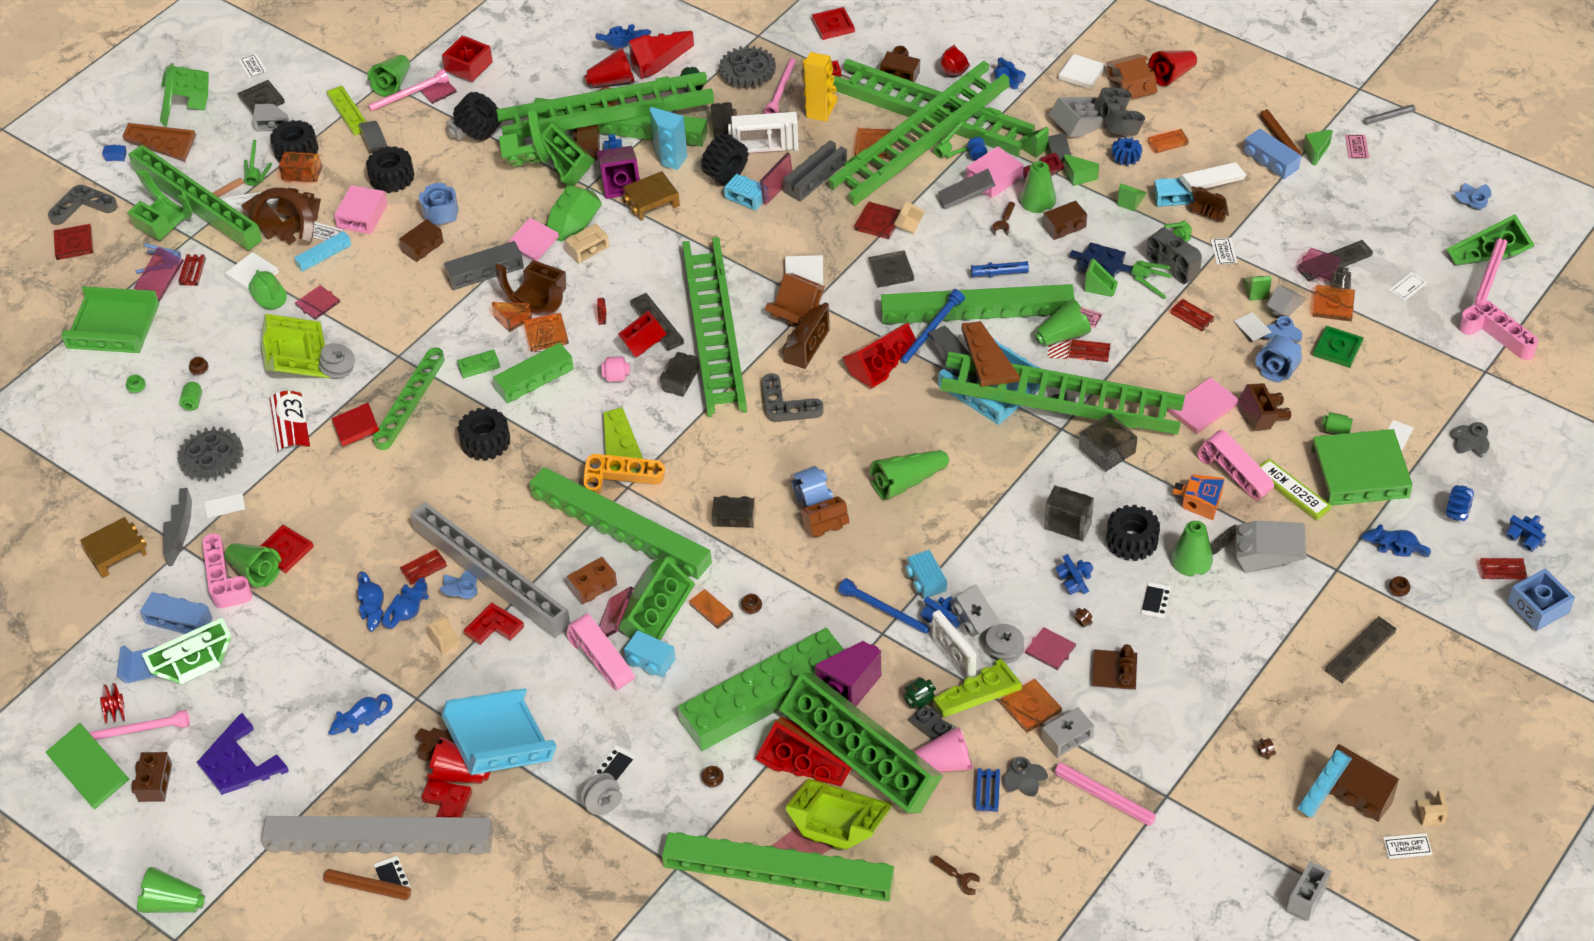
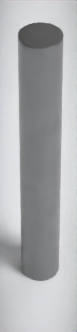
M1412 104L1364 118V124L1368 125L1411 113L1416 108Z

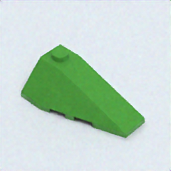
M1516 214L1447 248L1446 251L1454 264L1458 266L1490 260L1496 241L1499 238L1502 240L1506 239L1507 241L1502 258L1519 255L1535 245Z

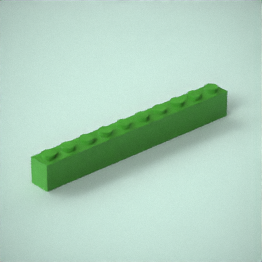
M535 98L534 102L545 101L550 99ZM590 105L591 110L602 108L600 105ZM573 108L574 113L583 112L584 108ZM565 110L555 112L556 116L566 115ZM547 113L538 115L539 119L549 118ZM650 115L598 124L600 134H615L616 136L653 140ZM684 116L686 145L703 147L708 133L707 119Z
M144 145L139 146L128 154L134 171L147 170L156 186L180 203L178 195L182 196V191L186 192L192 211L245 249L250 250L262 241L259 227L255 222Z
M1073 284L959 290L965 296V300L961 305L954 306L942 321L1053 315L1067 301L1075 300ZM951 291L881 294L882 324L931 322L948 302V295Z
M545 467L529 482L531 495L536 500H541L552 508L559 509L568 516L581 520L585 525L593 526L601 533L608 534L617 541L624 542L633 549L648 554L652 559L668 557L688 577L691 576L698 580L712 564L711 550Z
M668 832L662 854L664 868L890 902L894 882V866L887 863H871L862 859H844L841 856L831 857L816 852L805 853L795 849L785 850L773 846H758L749 842H731L728 839H711L702 835L691 836L682 832Z

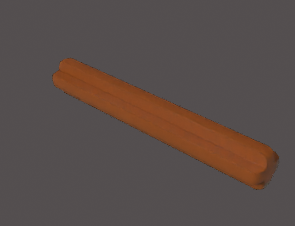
M1268 109L1262 110L1260 117L1275 137L1301 155V151Z
M327 869L324 873L323 880L326 883L401 900H408L411 896V888L332 869Z

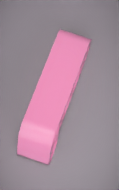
M1486 300L1483 306L1474 304L1463 311L1459 326L1462 333L1472 335L1483 329L1519 358L1530 360L1534 357L1538 338L1492 302Z
M1219 430L1208 438L1197 452L1199 459L1206 465H1210L1216 460L1254 500H1260L1274 488L1273 480L1224 430Z
M215 533L205 536L203 539V550L208 590L214 606L226 608L249 602L253 597V593L247 578L243 576L229 578L228 565L224 556L225 548L221 537Z
M588 613L568 625L567 637L570 643L576 649L580 646L615 691L635 679L630 667Z

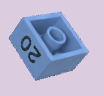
M1544 568L1512 586L1508 603L1538 631L1570 613L1575 596Z

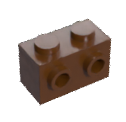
M141 752L140 759L135 765L136 778L131 784L132 793H135L138 802H165L172 769V762L167 752Z

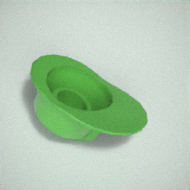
M256 270V274L248 286L250 293L263 308H280L287 300L285 289L271 272Z

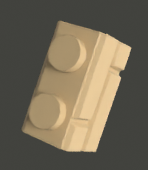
M597 224L584 228L583 231L575 235L569 236L565 240L567 254L579 264L608 248L609 240L607 233L601 230Z

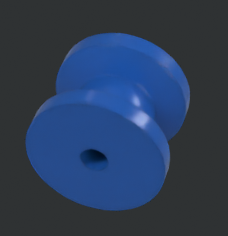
M974 137L967 142V148L973 160H977L988 153L985 142L981 137Z

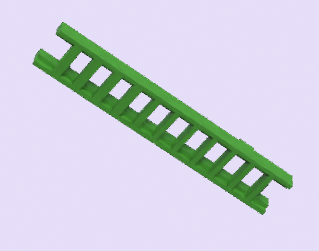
M846 59L844 62V70L854 73L850 80L834 75L833 86H836L837 92L906 117H910L922 107L919 105L924 99L931 101L942 93L850 59ZM863 77L869 79L864 86L858 84ZM878 83L884 84L880 91L874 90ZM894 88L900 90L895 97L889 95ZM909 94L916 96L911 103L905 101ZM948 103L943 105L952 113L957 110ZM983 107L972 115L979 118L974 125L964 121V124L955 134L967 139L981 137L985 145L992 148L998 146L1005 152L1018 157L1022 149V142L1014 139L1018 133L1026 135L1034 132L1035 125L1002 114L1000 110ZM935 113L929 116L938 123L944 120ZM987 121L994 123L990 131L982 128ZM1002 127L1011 129L1006 137L998 134Z
M982 61L870 148H866L856 155L853 161L828 179L830 189H835L842 182L847 183L853 188L848 193L849 200L852 201L853 206H856L948 135L961 121H966L1010 87L1009 77L1003 74L990 84L981 78L983 74L989 71V64ZM974 84L982 91L977 93L968 86ZM960 93L968 98L969 101L964 103L955 96ZM948 103L957 110L952 113L944 108L943 105ZM935 113L944 120L938 123L929 116ZM923 122L932 129L926 133L917 125ZM911 132L919 139L913 143L904 135ZM897 141L907 149L900 153L891 145ZM884 151L894 159L887 163L878 155ZM871 161L880 169L873 173L865 165ZM859 172L867 179L860 183L852 175Z
M699 72L672 78L665 76L655 78V81L506 107L496 109L498 122L513 120L512 125L501 126L503 136L517 133L521 138L532 136L529 121L523 120V123H521L520 118L528 117V111L537 112L538 115L548 114L549 118H538L542 134L551 122L564 131L650 115L649 109L651 107L664 111H673L714 103V94L712 88L696 91L695 86L707 83L706 73ZM687 88L689 91L682 94L677 93L678 89ZM661 92H671V95L666 97H660L659 94ZM653 94L654 99L643 101L642 96ZM636 97L637 102L626 104L625 99ZM619 101L620 105L608 107L607 102ZM601 104L602 108L591 110L590 105ZM573 108H584L583 112L574 113ZM565 110L566 115L556 116L555 112Z
M712 238L714 253L692 255L690 241L682 242L707 415L712 417V414L715 413L716 404L738 402L739 410L747 413L720 238ZM709 263L716 264V266L695 269L693 266ZM718 276L716 280L696 282V278ZM720 289V293L698 295L697 293ZM722 303V306H721V307H712V308L700 309V306H699V305ZM724 316V320L702 323V319ZM722 330L727 332L726 334L704 336L706 332ZM729 345V348L706 351V347ZM731 359V362L708 365L710 361ZM733 373L731 377L710 378V376ZM734 387L736 388V391L713 393L712 391L718 389Z
M948 352L946 367L958 369L960 374L958 380L942 378L941 391L1121 424L1120 426L1133 429L1139 427L1176 435L1179 433L1181 422L1163 418L1166 417L1167 408L1182 411L1185 395L1011 363L1020 376L1017 391L1007 390V383L998 384L997 388L991 386L980 387L979 381L978 384L966 382L968 372L970 374L976 373L970 355ZM1027 383L1040 385L1038 395L1025 393ZM1046 386L1060 388L1059 399L1044 397ZM1065 390L1080 392L1079 402L1064 400ZM1085 393L1100 396L1099 405L1083 404ZM1105 397L1120 399L1118 410L1103 408ZM1125 401L1140 403L1138 414L1123 411ZM1145 404L1160 407L1158 418L1143 415Z

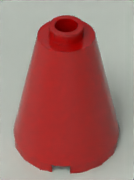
M623 48L616 50L586 70L587 74L584 75L587 84H591L592 87L635 81Z
M1191 50L1157 51L1149 58L1148 68L1154 71L1156 84L1167 86L1194 68L1197 64V56Z
M439 738L442 744H436L429 768H432V774H427L428 780L482 784L484 780L488 781L491 772L471 775L456 744L447 738Z

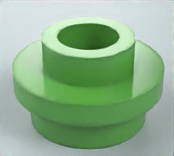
M135 374L127 378L126 388L129 392H140L146 386L145 379L140 375Z

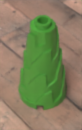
M937 450L875 460L870 464L869 469L870 476L875 475L876 479L871 481L874 490L881 499H891L907 491L906 489L922 483V480L933 476L936 472L945 469L949 463V457L946 452Z

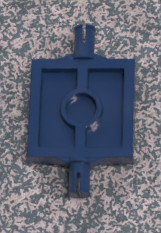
M1090 242L1083 253L1074 250L1070 253V258L1080 260L1077 268L1078 271L1086 273L1090 260L1094 258L1113 278L1121 271L1132 274L1133 266L1123 264L1126 256L1124 251Z

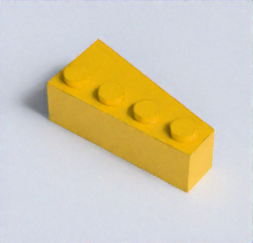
M810 52L802 64V69L805 71L803 76V83H805L803 95L806 97L804 110H806L807 118L827 122L838 100V95H834L837 90L836 86H833L835 78L832 75L831 56Z

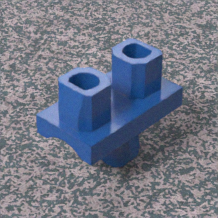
M1002 57L998 58V65L993 72L995 79L1005 74L1009 77L1010 87L1017 89L1019 83L1024 82L1026 73L1022 70H1017L1011 61L1007 62Z
M1513 514L1510 518V526L1506 531L1508 538L1516 541L1521 534L1527 537L1523 542V546L1531 552L1539 545L1543 547L1546 543V534L1542 532L1544 526L1539 524L1540 516L1535 515L1532 519L1525 516L1522 520Z
M1068 554L1063 556L1065 562L1057 566L1056 570L1062 580L1070 575L1074 576L1064 582L1070 595L1082 590L1083 594L1090 592L1082 577L1086 579L1091 578L1090 573L1093 571V565L1090 562L1079 560L1077 561L1078 566L1075 567Z
M928 596L924 599L923 602L926 606L920 613L924 620L931 623L933 613L940 610L953 627L957 629L961 624L957 621V616L950 612L952 609L949 600L953 598L952 596L946 599L940 597L938 602L942 605H939Z

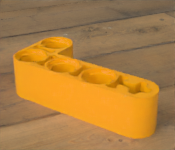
M592 454L587 458L585 464L584 487L600 494L603 479L660 484L665 478V466L657 460ZM594 463L600 465L597 469H593L590 466ZM615 465L620 467L617 471H613L610 468ZM639 468L641 471L638 473H633L631 469ZM591 482H595L598 484L594 488L588 486V484Z

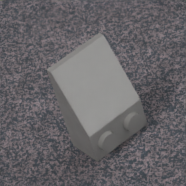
M1058 97L1049 114L1055 124L1059 125L1069 137L1084 136L1107 125L1095 106L1096 97Z
M1256 520L1236 525L1237 560L1244 571L1248 573L1307 559L1305 524Z

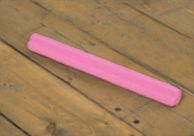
M1499 238L1496 241L1475 297L1474 303L1476 305H1485L1506 249V239L1502 240Z
M1059 763L1056 766L1055 774L1148 826L1154 823L1156 819L1155 813L1064 763Z

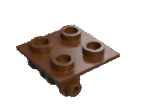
M1192 186L1194 203H1190L1189 209L1191 212L1198 215L1202 213L1203 217L1207 213V218L1217 222H1224L1226 215L1229 216L1226 198L1219 193H1210L1203 187L1197 188Z
M1129 644L1123 645L1120 651L1094 649L1092 686L1136 690L1138 653H1134L1132 646Z

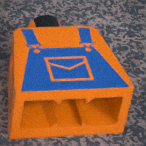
M1193 474L1190 476L1188 485L1176 482L1173 494L1184 497L1183 508L1185 510L1214 520L1223 492L1225 478Z

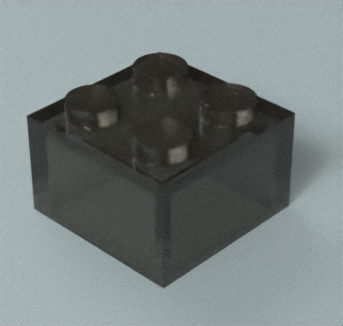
M1109 413L1080 432L1078 448L1101 469L1107 472L1136 453L1138 437Z
M1054 485L1045 505L1044 529L1083 542L1092 524L1094 498Z

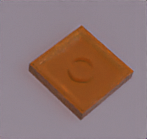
M858 128L855 156L864 149L870 148L893 129ZM884 151L878 155L880 158L891 159V156Z
M1316 285L1312 317L1352 322L1355 289Z
M561 313L524 320L531 352L550 348L559 342L562 345L569 344Z
M1036 679L1023 685L1022 690L1008 694L1000 699L1002 707L1026 733L1062 712V707Z

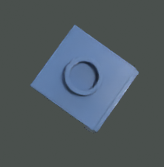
M125 645L120 647L116 676L124 683L156 677V675L150 673L142 656L143 653L156 647L135 652L129 650Z

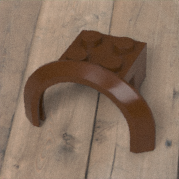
M270 188L260 193L254 199L248 218L258 225L260 212L264 204L269 199L279 198L276 212L288 216H297L301 220L299 239L312 241L314 220L318 219L321 199L314 197L315 194L298 193L299 190L295 188Z
M532 260L523 270L524 282L514 292L507 280L506 267L495 264L496 278L501 289L521 309L532 313L549 314L555 312L561 306L563 292L566 290V271Z

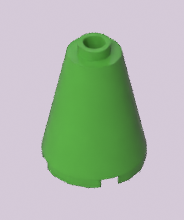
M397 55L372 66L367 75L368 80L370 79L371 88L377 94L384 97L397 93L410 68V61L404 55Z
M1042 161L1031 164L1019 197V202L1024 205V209L1032 213H1043L1048 208L1051 210L1056 204V193L1049 166Z
M1071 299L1067 301L1036 329L1037 334H1035V338L1040 345L1048 346L1090 333L1091 326L1086 314L1083 315L1080 309L1082 308L1076 300Z
M1190 521L1187 523L1171 552L1173 567L1180 574L1194 577V574L1200 573L1203 575L1211 569L1213 564V554L1207 528L1200 521Z
M232 543L225 551V560L241 576L247 578L250 585L256 588L269 586L279 574L278 563H281L279 553L272 548Z
M149 867L141 884L143 889L142 894L138 896L137 911L142 913L197 912L198 908H203L205 895H202V889L156 867Z

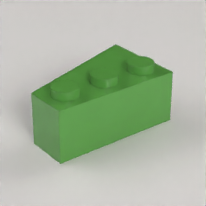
M551 122L541 134L544 146L552 157L562 182L575 186L594 163L595 159L565 131Z

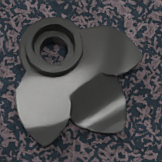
M1475 422L1469 426H1458L1451 433L1452 437L1458 439L1456 444L1458 453L1474 449L1479 457H1483L1489 449L1490 443L1487 439L1488 428L1481 422ZM1478 429L1481 430V432L1476 433L1474 430Z
M1020 756L1010 763V771L1004 777V785L1008 792L1019 789L1023 794L1033 797L1039 790L1038 781L1047 779L1048 774L1041 765L1031 764L1027 758Z

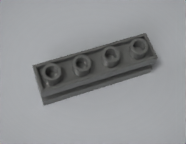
M829 140L801 165H798L795 170L784 177V193L801 202L845 165V162H847V149L841 146L836 150V143Z
M512 241L444 262V268L452 290H457L495 278V264L505 266L506 274L524 269L522 254L516 242Z

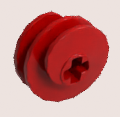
M112 683L110 695L107 685L104 684L100 703L105 723L108 722V711H110L113 721L116 722L118 709L122 720H125L122 693H119L116 683Z

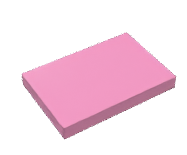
M1210 377L1185 395L1182 411L1168 409V412L1198 434L1237 406L1239 401L1236 396Z

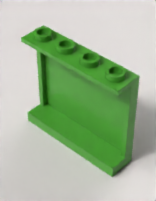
M82 286L85 296L71 330H63L61 335L66 349L140 353L159 307L156 292L150 290Z
M1394 429L1313 437L1311 451L1317 454L1328 490L1326 501L1331 506L1410 498L1413 484Z

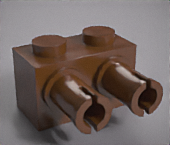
M1265 383L1247 384L1238 399L1253 430L1271 429L1275 421L1291 419L1290 408L1277 409L1276 405H1282L1284 402L1282 393H1269Z

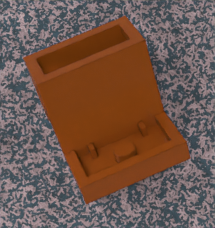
M1135 54L1106 62L1109 79L1119 82L1120 88L1128 90L1132 94L1131 99L1158 92L1154 71L1149 70L1146 64L1148 58L1142 54ZM1112 67L1118 68L1120 73L1113 75Z
M784 273L776 301L767 303L765 310L771 312L770 315L775 318L781 319L783 317L787 319V323L798 325L800 319L806 315L808 310L819 306L825 286L794 273Z

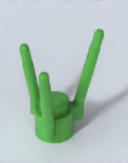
M963 121L933 147L937 157L949 159L953 155L968 150L966 146L951 152L952 145L949 142L964 124Z
M255 139L252 143L249 169L248 161L244 160L243 181L250 186H256L259 182H263L265 175L272 166L270 162L262 174L258 168L254 167Z
M1185 220L1164 225L1165 228L1175 227L1172 233L1184 241L1191 240L1192 228Z
M1142 260L1136 261L1132 269V275H1135V280L1144 284L1163 299H1166V295L1144 280V278H1148L1151 273L1171 278V274L1151 268L1170 269V266Z

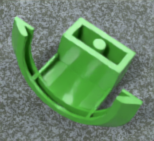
M170 63L165 67L161 87L165 86L160 115V122L165 127H167L172 94L186 96L187 108L205 110L208 98L209 72L176 67L174 63Z
M528 111L533 145L526 146V141L517 133L499 136L502 158L510 165H513V167L523 166V163L527 162L531 164L540 163L541 161L547 163L551 158L542 140L537 112Z
M147 170L136 171L141 183L156 201L150 206L139 201L127 213L137 229L160 241L183 219H190L193 212L190 200L186 192L182 191V196L178 195L183 207L175 204L156 186Z

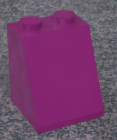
M632 145L596 151L606 199L622 196L624 194L623 186L640 180L637 158Z
M861 641L817 663L815 675L853 705L857 706L882 676L881 650L873 644Z

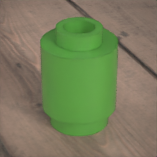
M188 382L183 386L179 400L182 408L186 410L198 408L202 395L201 386L196 382Z
M1329 412L1328 416L1324 415L1322 427H1325V432L1347 434L1351 431L1353 419L1348 418L1347 415Z

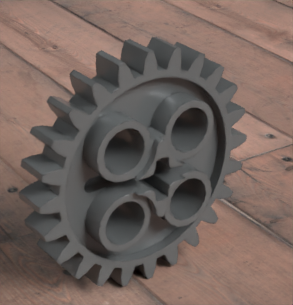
M746 45V48L743 49L739 46V50L733 48V52L727 51V55H723V59H720V76H723L724 81L727 80V84L733 83V87L740 85V88L746 86L749 89L750 85L756 88V84L762 86L763 81L768 83V78H773L772 74H775L776 70L775 58L772 57V53L768 54V50L762 51V47L756 49L755 45L752 48Z
M215 426L212 427L211 431H208L207 428L202 433L197 430L196 436L190 434L191 439H184L185 445H180L181 450L177 451L179 456L177 459L185 475H190L191 479L197 476L198 481L204 477L206 482L209 481L210 477H213L215 481L219 475L224 478L225 472L231 474V468L237 469L236 463H241L240 457L244 456L241 440L237 437L236 433L231 434L230 429L224 432L223 427L217 431Z

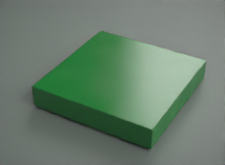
M1326 325L1313 351V356L1351 368L1364 337Z

